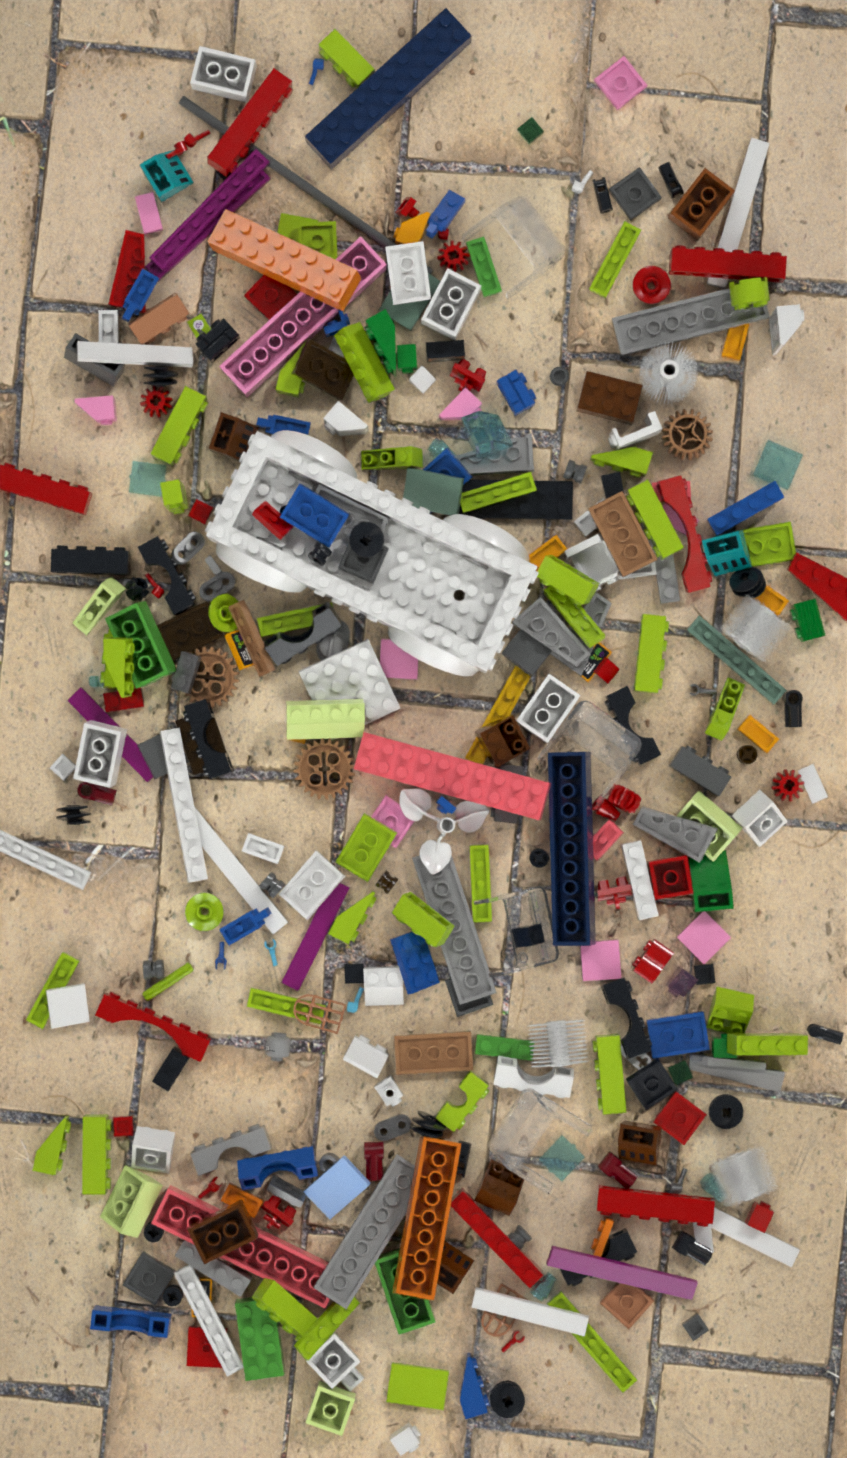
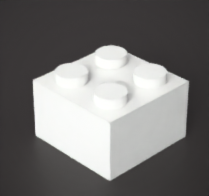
M334 1332L310 1360H306V1362L333 1389L360 1363V1360Z

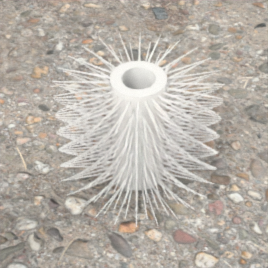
M673 343L670 349V356L669 344L667 348L664 345V350L656 349L653 351H656V354L653 353L650 359L647 357L644 360L645 362L640 368L643 370L639 371L646 374H639L646 378L639 377L648 385L646 393L649 388V392L651 389H654L651 399L654 395L656 398L659 392L660 397L664 388V404L666 397L668 400L670 399L671 403L673 399L683 398L686 388L688 390L691 387L694 388L692 384L697 381L695 380L697 377L690 374L698 375L695 372H690L694 370L691 367H697L690 363V355L689 357L688 355L683 356L686 348L683 352L681 348L679 354L677 355L676 352L674 359L671 360Z
M752 600L747 605L745 611L741 607L743 615L742 613H739V615L737 613L736 617L738 616L739 618H736L735 621L733 620L734 624H731L727 633L729 638L731 636V639L733 638L734 642L737 643L736 645H739L746 652H751L755 657L758 656L760 658L762 653H765L764 649L766 646H769L768 641L771 639L773 642V637L776 640L775 637L776 635L778 637L780 628L782 630L781 626H784L782 620L780 623L779 617L769 608L765 607V605H760L757 601L754 603Z
M559 1020L529 1025L530 1027L547 1026L530 1029L529 1031H547L530 1033L528 1035H547L528 1039L548 1038L546 1040L530 1041L529 1043H548L529 1047L549 1046L532 1049L531 1051H549L530 1055L545 1054L547 1056L534 1057L533 1059H550L534 1061L532 1063L547 1062L548 1064L531 1067H561L588 1062L586 1060L570 1062V1060L588 1058L587 1056H578L586 1054L585 1052L569 1054V1052L587 1050L586 1048L568 1049L586 1046L587 1044H574L585 1042L586 1040L567 1041L569 1039L585 1038L586 1036L567 1037L586 1033H567L585 1028L566 1029V1027L585 1025H566L585 1020Z
M750 1149L747 1152L733 1154L725 1158L724 1161L718 1159L720 1164L716 1161L720 1167L719 1173L724 1178V1181L715 1167L713 1169L726 1186L725 1188L728 1189L731 1195L729 1198L733 1204L734 1200L735 1203L736 1201L738 1203L741 1201L746 1202L762 1195V1193L769 1194L766 1193L767 1189L768 1192H771L769 1187L773 1190L764 1176L766 1172L768 1175L770 1174L766 1169L768 1165L757 1149L755 1153L754 1149L753 1152ZM757 1153H758V1155L760 1156V1158L763 1160V1162L765 1163V1166L763 1165V1163L761 1162V1160H760L759 1157L757 1156ZM724 1193L723 1195L725 1196V1198L727 1199V1201L731 1204V1202L729 1201V1198H728V1197L726 1196V1194Z

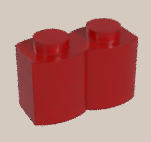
M656 939L648 940L643 947L645 951L641 957L637 956L632 963V966H634L632 971L653 984L674 954L673 951Z

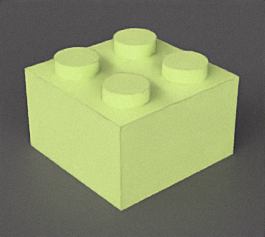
M319 1381L306 1418V1424L342 1436L355 1401L356 1393L336 1386L332 1389L327 1383Z

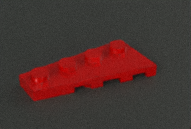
M125 230L108 303L110 306L124 309L123 305L142 268L145 270L144 234ZM146 304L139 313L143 314L146 312Z
M796 552L787 571L804 586H807L818 598L822 599L828 607L838 613L844 621H847V578Z

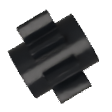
M133 577L124 586L128 589L126 591L127 597L133 601H142L149 593L146 590L148 587L147 582L142 578L135 579Z

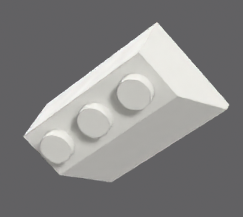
M800 304L777 306L770 315L769 326L772 355H776L800 327L802 321H804V310L800 309Z

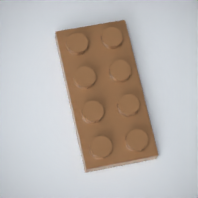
M623 491L588 508L622 577L658 560Z
M471 1031L394 1035L396 1075L473 1070Z

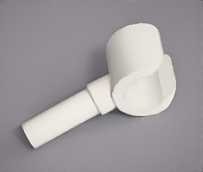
M589 170L581 182L575 180L571 191L578 194L582 193L586 182L593 172Z

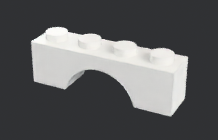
M637 840L621 844L632 887L638 920L656 917L658 916L642 842Z
M498 1056L494 1074V1085L500 1088H515L523 1092L532 1091L540 1095L549 1094L558 1098H570L574 1069L553 1067L545 1075L532 1076L520 1068L517 1059Z

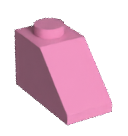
M465 387L439 414V418L441 420H469L471 417L475 418L482 411L480 409L482 403Z
M113 395L75 399L77 406L96 422L101 423V425H111L113 421H117L116 403Z

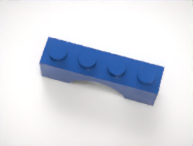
M773 481L708 518L707 521L715 536H718L784 499V495L776 481Z
M313 1146L237 1160L238 1176L242 1191L261 1187L264 1180L276 1171H290L299 1180L318 1176Z
M95 1305L92 1309L90 1329L100 1331L132 1330L145 1333L148 1336L167 1338L170 1333L172 1314Z

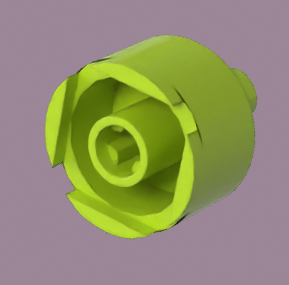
M764 277L762 281L761 278L739 280V283L735 284L734 282L729 283L731 306L734 307V310L746 309L752 304L753 308L768 305L770 297L767 277Z

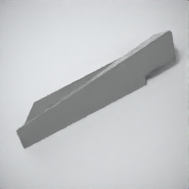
M690 1054L689 1069L692 1071L776 1092L781 1091L785 1072L777 1069H766V1062L763 1060L713 1058L712 1056Z

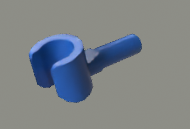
M314 59L312 75L309 81L310 85L314 84L317 69H324L323 59Z
M220 942L219 955L215 961L216 970L218 963H223L224 970L226 969L227 960L224 958L225 942Z

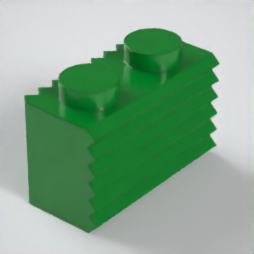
M816 598L791 605L792 609L789 612L792 621L795 620L797 628H794L797 639L804 642L826 636Z

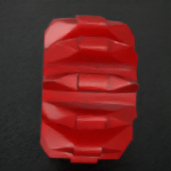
M451 240L450 246L447 243H443L444 249L439 248L438 252L441 255L437 256V260L442 261L440 267L446 266V270L447 268H453L454 272L457 271L456 268L458 267L460 271H463V265H468L469 263L466 259L470 257V254L464 253L467 247L463 246L460 248V241H458L457 245H454V241ZM454 253L457 254L456 258L450 260V256Z
M154 385L152 386V392L148 388L145 389L148 395H141V398L146 401L140 402V405L145 407L143 412L148 413L150 411L149 416L151 418L154 417L155 413L158 418H161L160 412L168 415L165 409H172V406L168 403L173 401L172 397H168L170 392L168 390L163 392L164 387H159L157 391ZM155 398H158L159 401L161 400V402H158V406H155L154 403L152 404V402H155Z
M784 769L783 775L777 772L776 775L779 780L772 779V782L777 783V786H772L771 789H778L774 795L777 797L782 794L781 801H784L786 796L789 802L793 801L792 795L798 799L800 796L797 791H804V789L799 788V785L804 784V781L798 782L801 775L798 774L794 777L795 770H791L790 774H788V770ZM786 780H789L788 783H792L789 791H787L788 788H784V784L787 783Z
M614 785L607 798L612 805L628 813H635L642 800L634 791L621 785Z

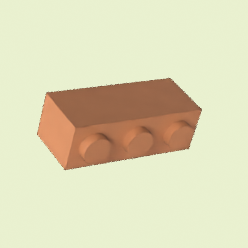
M173 293L127 324L140 344L143 345L145 343L148 345L155 340V336L159 333L163 335L172 329L170 326L176 322L178 324L184 322L190 313L179 296Z

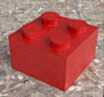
M687 855L647 861L655 900L693 894Z

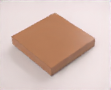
M617 1282L600 1301V1304L626 1328L630 1329L650 1307L654 1299L642 1288Z

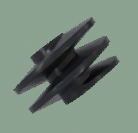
M144 367V369L154 371V373L143 375L144 377L154 379V381L144 382V384L160 387L177 384V380L168 377H176L178 373L168 370V367Z
M371 522L359 523L352 529L349 536L352 550L362 557L376 555L382 549L385 540L381 528ZM365 534H367L368 537H371V541H369L368 544H366V541L363 542L362 538L365 537Z
M750 567L734 572L730 577L729 585L733 593L739 597L749 595L751 598H756L765 591L766 580L758 568Z
M67 805V807L56 809L57 812L66 813V815L57 816L56 819L67 821V825L91 823V821L81 819L80 817L89 816L91 813L80 811L81 809L88 808V806Z
M721 1094L710 1103L708 1109L709 1117L715 1126L721 1129H731L741 1122L743 1107L736 1097L729 1094ZM722 1109H728L729 1115H723Z
M418 1111V1114L424 1119L413 1117L412 1121L420 1125L410 1124L409 1127L415 1132L426 1137L441 1138L443 1136L442 1131L446 1129V1126L437 1120L435 1116Z
M506 1380L494 1386L490 1395V1403L493 1411L498 1416L513 1418L522 1412L525 1405V1397L522 1389L516 1382ZM510 1396L511 1401L505 1403L504 1398Z

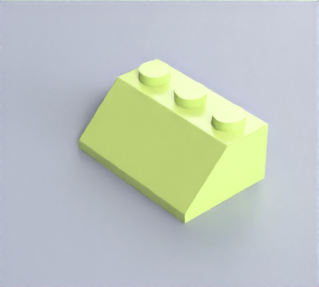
M698 791L677 815V817L718 828L705 853L713 862L743 829L701 791Z
M125 1165L100 1218L119 1233L138 1238L163 1185L154 1178Z

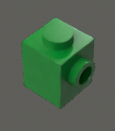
M416 344L397 345L398 371H402V374L414 373L413 370H417Z
M722 1033L721 1037H712L713 1058H737V1055L727 1053V1033Z

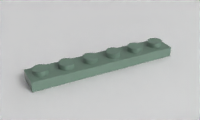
M700 615L686 630L773 705L787 691Z

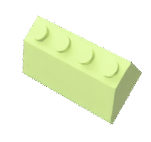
M363 699L286 701L287 740L357 738L363 736L365 726V703Z

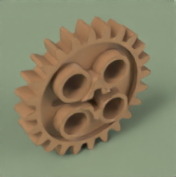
M205 646L202 652L197 648L195 649L196 655L202 657L201 662L205 665V669L202 672L197 671V674L209 675L210 672V676L224 677L226 680H209L208 682L206 678H195L194 684L197 680L201 681L202 689L197 691L193 684L191 694L185 693L184 697L191 696L190 703L195 700L198 702L203 699H209L212 708H215L216 703L219 706H223L222 700L229 702L227 696H235L232 689L238 690V687L234 685L240 682L239 679L235 678L240 672L234 671L238 666L237 664H231L234 658L227 659L228 652H225L223 655L221 654V648L216 652L214 646H211L209 651ZM217 664H221L223 666L224 670L222 674H218L215 671V667ZM215 683L221 685L220 693L214 692L213 686Z
M329 738L327 743H325L324 739H321L320 744L313 740V746L307 743V750L300 749L303 753L302 756L296 755L300 762H294V765L299 766L298 769L293 771L299 773L295 780L302 781L299 787H306L304 793L309 790L311 791L310 797H313L316 793L318 800H320L322 795L328 800L331 794L335 799L336 792L343 795L341 789H349L346 785L347 782L353 783L349 777L355 776L351 772V769H354V765H350L354 758L347 757L351 752L343 751L345 745L340 748L338 747L339 741H336L333 745L331 738ZM322 752H325L326 766L330 767V771L326 772L327 786H324L323 772L319 771V768L323 767ZM332 753H336L339 757V761L336 764H330L328 761V757ZM312 755H317L320 759L319 764L316 766H312L309 763V758ZM337 772L340 775V781L334 784L329 778L332 773ZM313 774H318L321 777V782L318 785L311 783L310 778Z

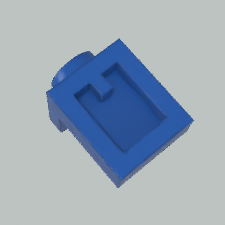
M339 310L341 321L333 320L326 323L327 326L323 327L326 338L335 335L343 327L350 325L347 313L343 314V311Z

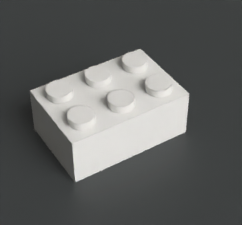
M199 46L190 81L193 90L248 103L257 68L256 60Z
M447 268L421 319V324L452 340H456L481 291V285Z
M548 674L516 721L539 739L548 743L581 695Z
M92 720L85 722L73 779L108 788L116 785L127 729Z

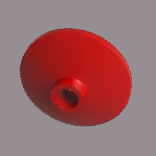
M646 266L640 269L633 279L634 294L644 303L657 304L663 301L670 292V278L666 271L660 267ZM648 284H654L655 288L649 289Z

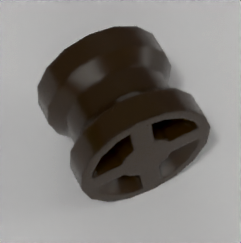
M751 745L742 746L737 751V759L742 764H751L755 762L758 756L757 750Z
M386 870L375 886L383 888L384 892L388 894L398 881V878L392 877Z

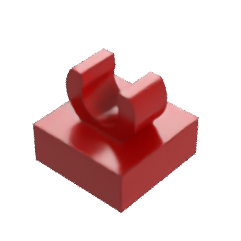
M406 197L395 213L400 217L408 215L413 218L418 216L420 212L413 207L417 201L412 197Z

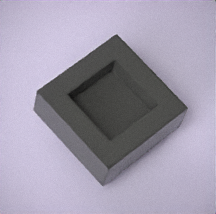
M698 1313L682 1323L693 1341L709 1331Z

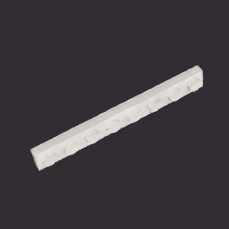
M180 728L160 731L187 881L190 883L205 880L208 877Z

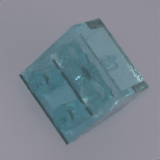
M477 411L461 417L463 431L477 459L513 446L499 415Z

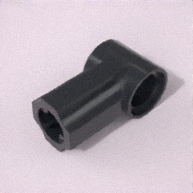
M788 690L783 695L785 727H802L803 696L798 690ZM791 693L797 695V701L794 704H791L788 700Z
M682 1230L672 1246L675 1251L684 1256L688 1255L704 1266L709 1262L713 1254V1250L697 1242L693 1236Z

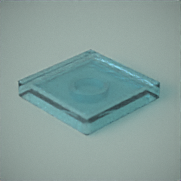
M767 440L752 476L769 483L776 481L779 487L789 490L803 454Z

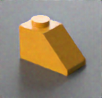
M425 212L402 222L401 227H397L394 232L393 238H395V243L401 245L421 242L428 225L430 213Z

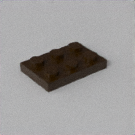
M307 339L292 372L293 375L338 400H343L354 376L345 358L311 339Z
M208 601L157 625L173 661L180 658L182 651L190 653L197 648H201L224 637V633L216 629L210 621V604Z
M214 717L206 730L207 741L214 750L227 753ZM185 718L176 720L175 722L177 728H180L182 742L193 774L196 775L204 772L202 766L205 764L203 759L198 757L196 751L198 747L197 742L190 735V729H192L190 722H186Z

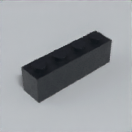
M57 545V549H51V572L61 574L130 575V552L126 551L124 547H114V550H106L107 547L98 546L95 547V550H87V546H76V549H68V546Z

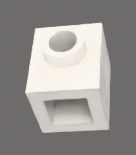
M409 1422L392 1433L390 1441L400 1456H402L409 1451L411 1453L419 1447V1436H421V1433L415 1425L412 1427Z

